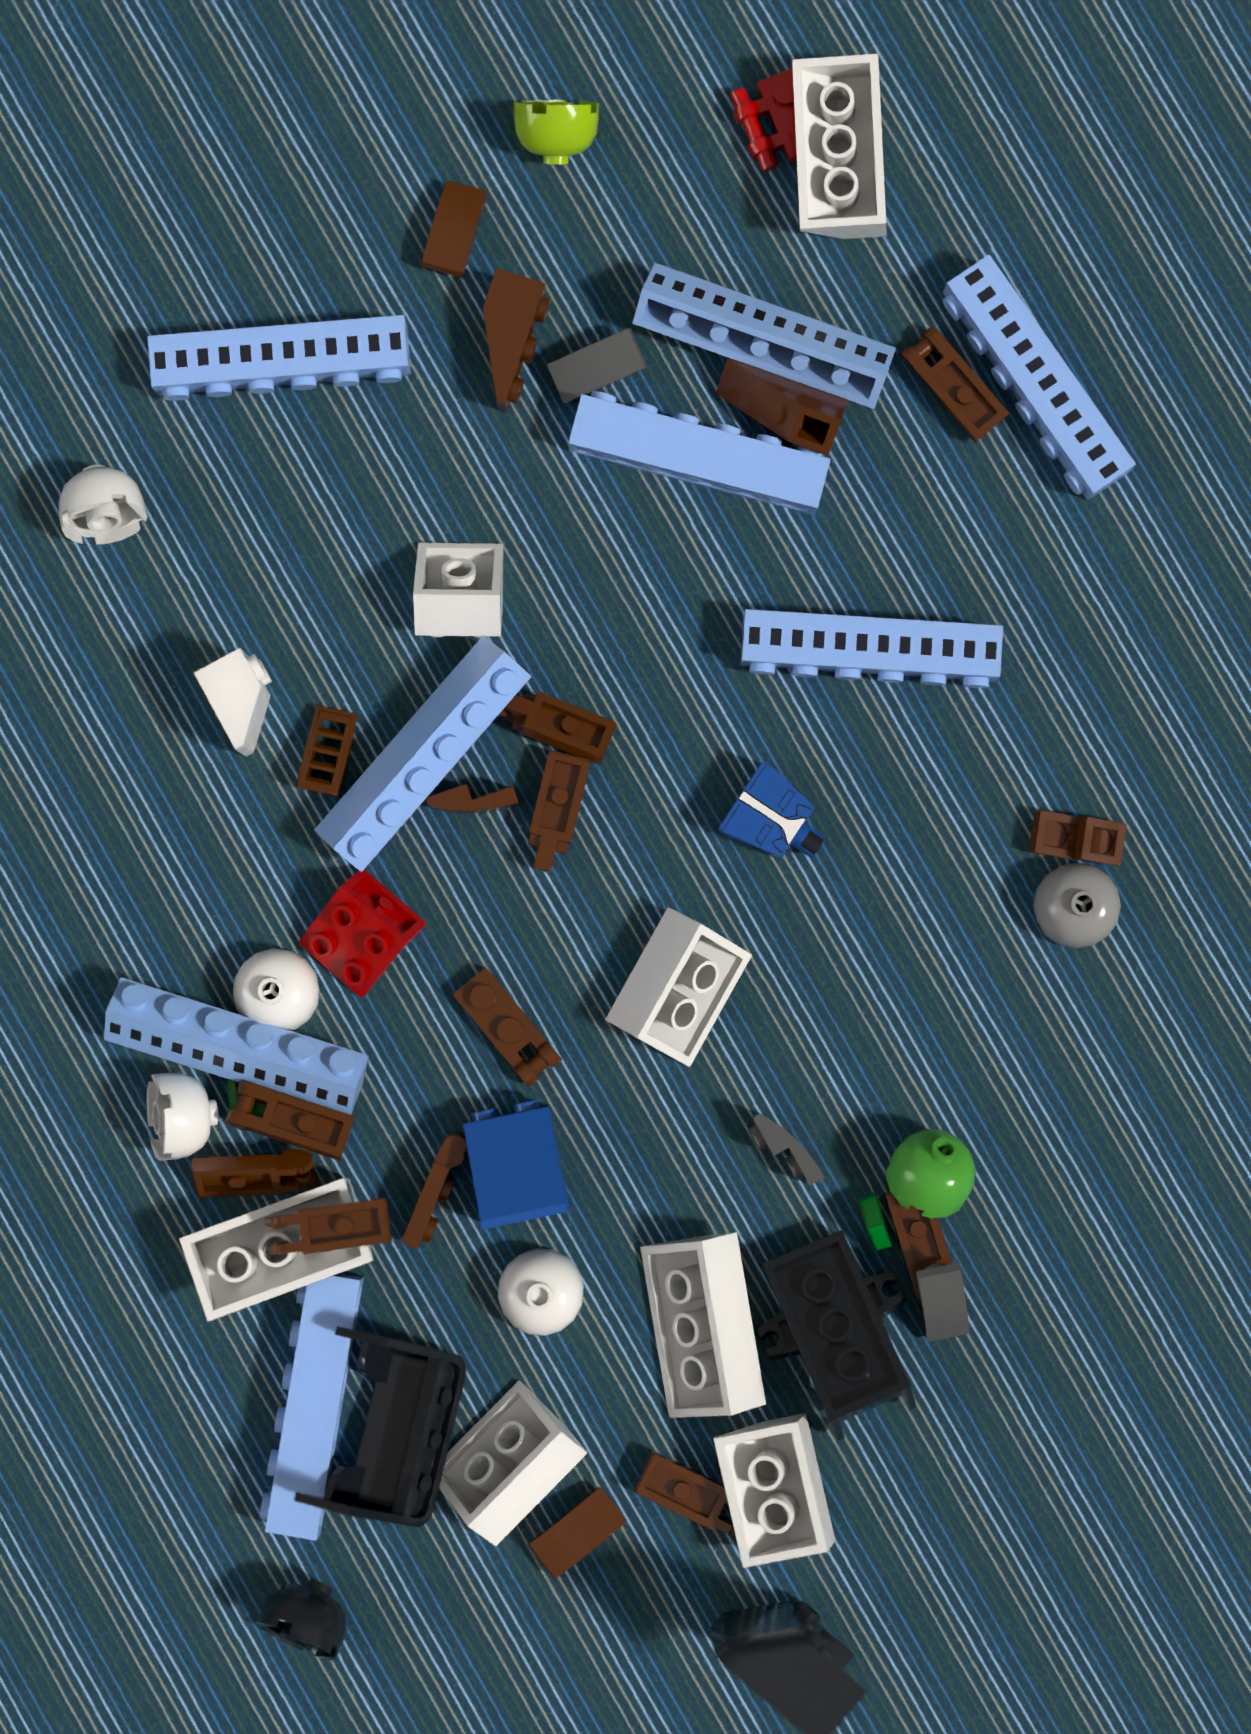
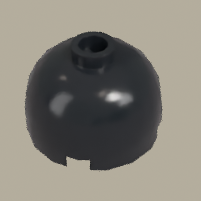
M310 1579L307 1586L293 1583L279 1588L270 1596L256 1622L257 1625L263 1626L262 1630L297 1649L303 1650V1648L312 1649V1646L318 1647L315 1656L327 1660L336 1659L347 1630L346 1616L342 1606L331 1597L333 1589L314 1579Z

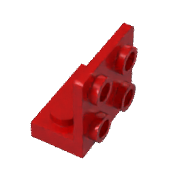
M364 869L362 872L358 871L340 886L299 940V945L359 997H364L400 951L422 931L427 922Z

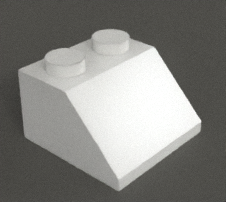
M418 543L413 590L415 635L432 637L473 636L477 638L482 636H501L503 544Z
M239 648L194 672L235 750L247 757L254 753L271 696L266 684L272 682L263 663L260 659H257L255 654L248 656Z

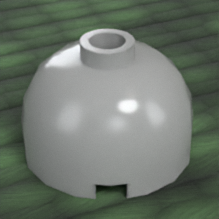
M1083 863L1062 865L1045 875L1036 889L1033 902L1034 915H1036L1037 922L1044 935L1060 946L1074 949L1093 946L1108 937L1118 922L1121 908L1119 892L1111 878L1097 867ZM1080 896H1084L1086 899L1080 901L1077 898Z

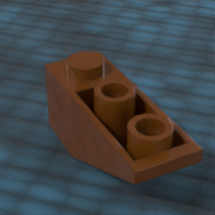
M496 268L483 306L497 406L499 411L507 413L510 402L517 404L520 398L524 379L519 378L523 362L531 363L538 339L533 338L532 335L536 323L545 322L551 299L545 297V283Z
M727 358L716 391L717 395L786 441L827 456L830 453L849 401L731 358Z

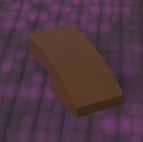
M446 180L431 226L421 267L463 277L474 246L475 233L486 204V190Z
M464 784L426 798L427 804L431 809L452 813H484L520 805L513 786L473 800L469 786Z
M1035 810L1028 853L1121 866L1127 824L1092 817H1077Z
M598 1487L564 1516L558 1517L528 1543L527 1546L552 1578L556 1579L595 1549L627 1520L603 1489Z

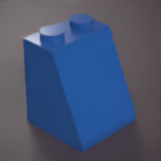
M539 1099L513 1104L515 1113L498 1116L496 1108L471 1113L472 1121L463 1124L482 1230L569 1212L570 1203L550 1106L540 1107Z

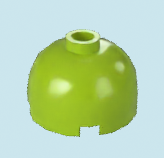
M566 100L513 102L515 133L521 145L530 153L543 155V164H569V156L583 153L591 146L597 134L599 103L579 101V104H573V102H566Z

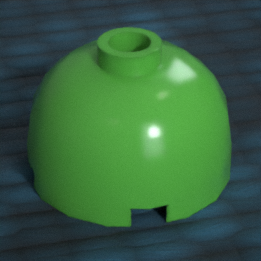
M928 1129L907 1136L900 1143L890 1158V1163L886 1170V1180L890 1192L905 1208L909 1209L910 1205H912L916 1209L923 1211L921 1216L944 1218L958 1212L973 1189L976 1169L971 1152L962 1140L949 1132Z

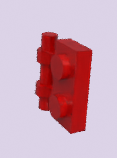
M793 68L757 82L756 88L761 97L757 101H750L745 88L737 89L730 94L735 106L732 113L737 124L743 125L750 141L747 148L752 159L758 160L763 173L769 172L778 166L773 153L783 149L789 164L797 161ZM767 114L776 134L771 136H765L758 118Z

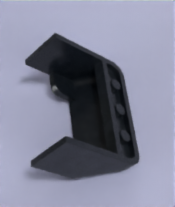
M337 1326L335 1335L362 1341L358 1353L359 1370L365 1378L376 1381L355 1466L341 1465L337 1467L328 1478L324 1497L296 1492L294 1501L346 1516L421 1527L428 1522L434 1511L465 1381V1362L457 1354Z
M801 1600L797 1605L791 1601L722 1613L711 1626L716 1658L732 1674L803 1734H833L866 1694L867 1689L843 1670L853 1658L854 1653L817 1623L821 1618L820 1615L804 1601Z

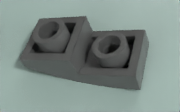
M628 328L547 364V367L563 403L566 404L580 398L581 394L587 395L647 368V365L631 328Z
M760 1113L751 1116L755 1126L749 1128V1131L760 1151L768 1148L771 1154L775 1156L788 1148L791 1155L784 1159L796 1181L805 1178L807 1184L811 1186L825 1178L810 1154L790 1133Z
M959 1262L948 1265L936 1263L928 1266L925 1270L916 1271L917 1289L922 1307L923 1328L927 1342L969 1334L967 1305Z

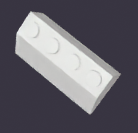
M878 54L793 59L800 231L841 239L886 236Z
M339 1179L179 1238L207 1321L374 1261L370 1245L303 1254V1251L269 1256L268 1246L273 1245L275 1242L289 1241L291 1243L301 1241L299 1224L288 1225L286 1228L280 1229L266 1228L265 1218L298 1214V1210L358 1202L350 1179Z
M737 1232L704 1235L640 1247L669 1418L729 1416L766 1405Z

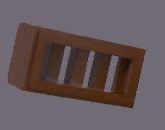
M316 705L296 788L333 797H341L358 714ZM323 719L346 724L345 731L340 732L321 728ZM319 736L342 741L340 749L318 744ZM321 753L338 757L337 763L333 765L315 761V754ZM312 769L334 773L332 781L310 777Z

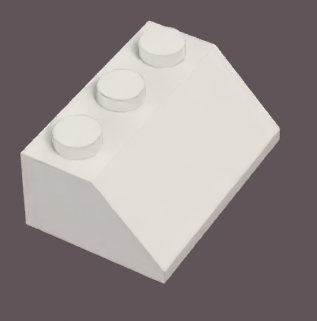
M668 907L605 1020L690 1067L752 954L701 923Z
M518 1381L447 1453L439 1489L469 1528L494 1546H497L588 1452L570 1430L521 1381Z
M806 1413L763 1421L714 1438L743 1568L829 1551L835 1542V1537Z

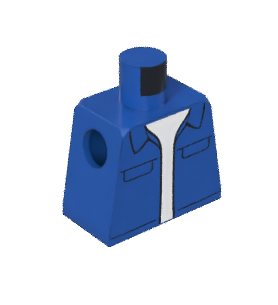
M764 760L717 830V832L779 860L790 845L812 859L826 838L805 824L815 807Z

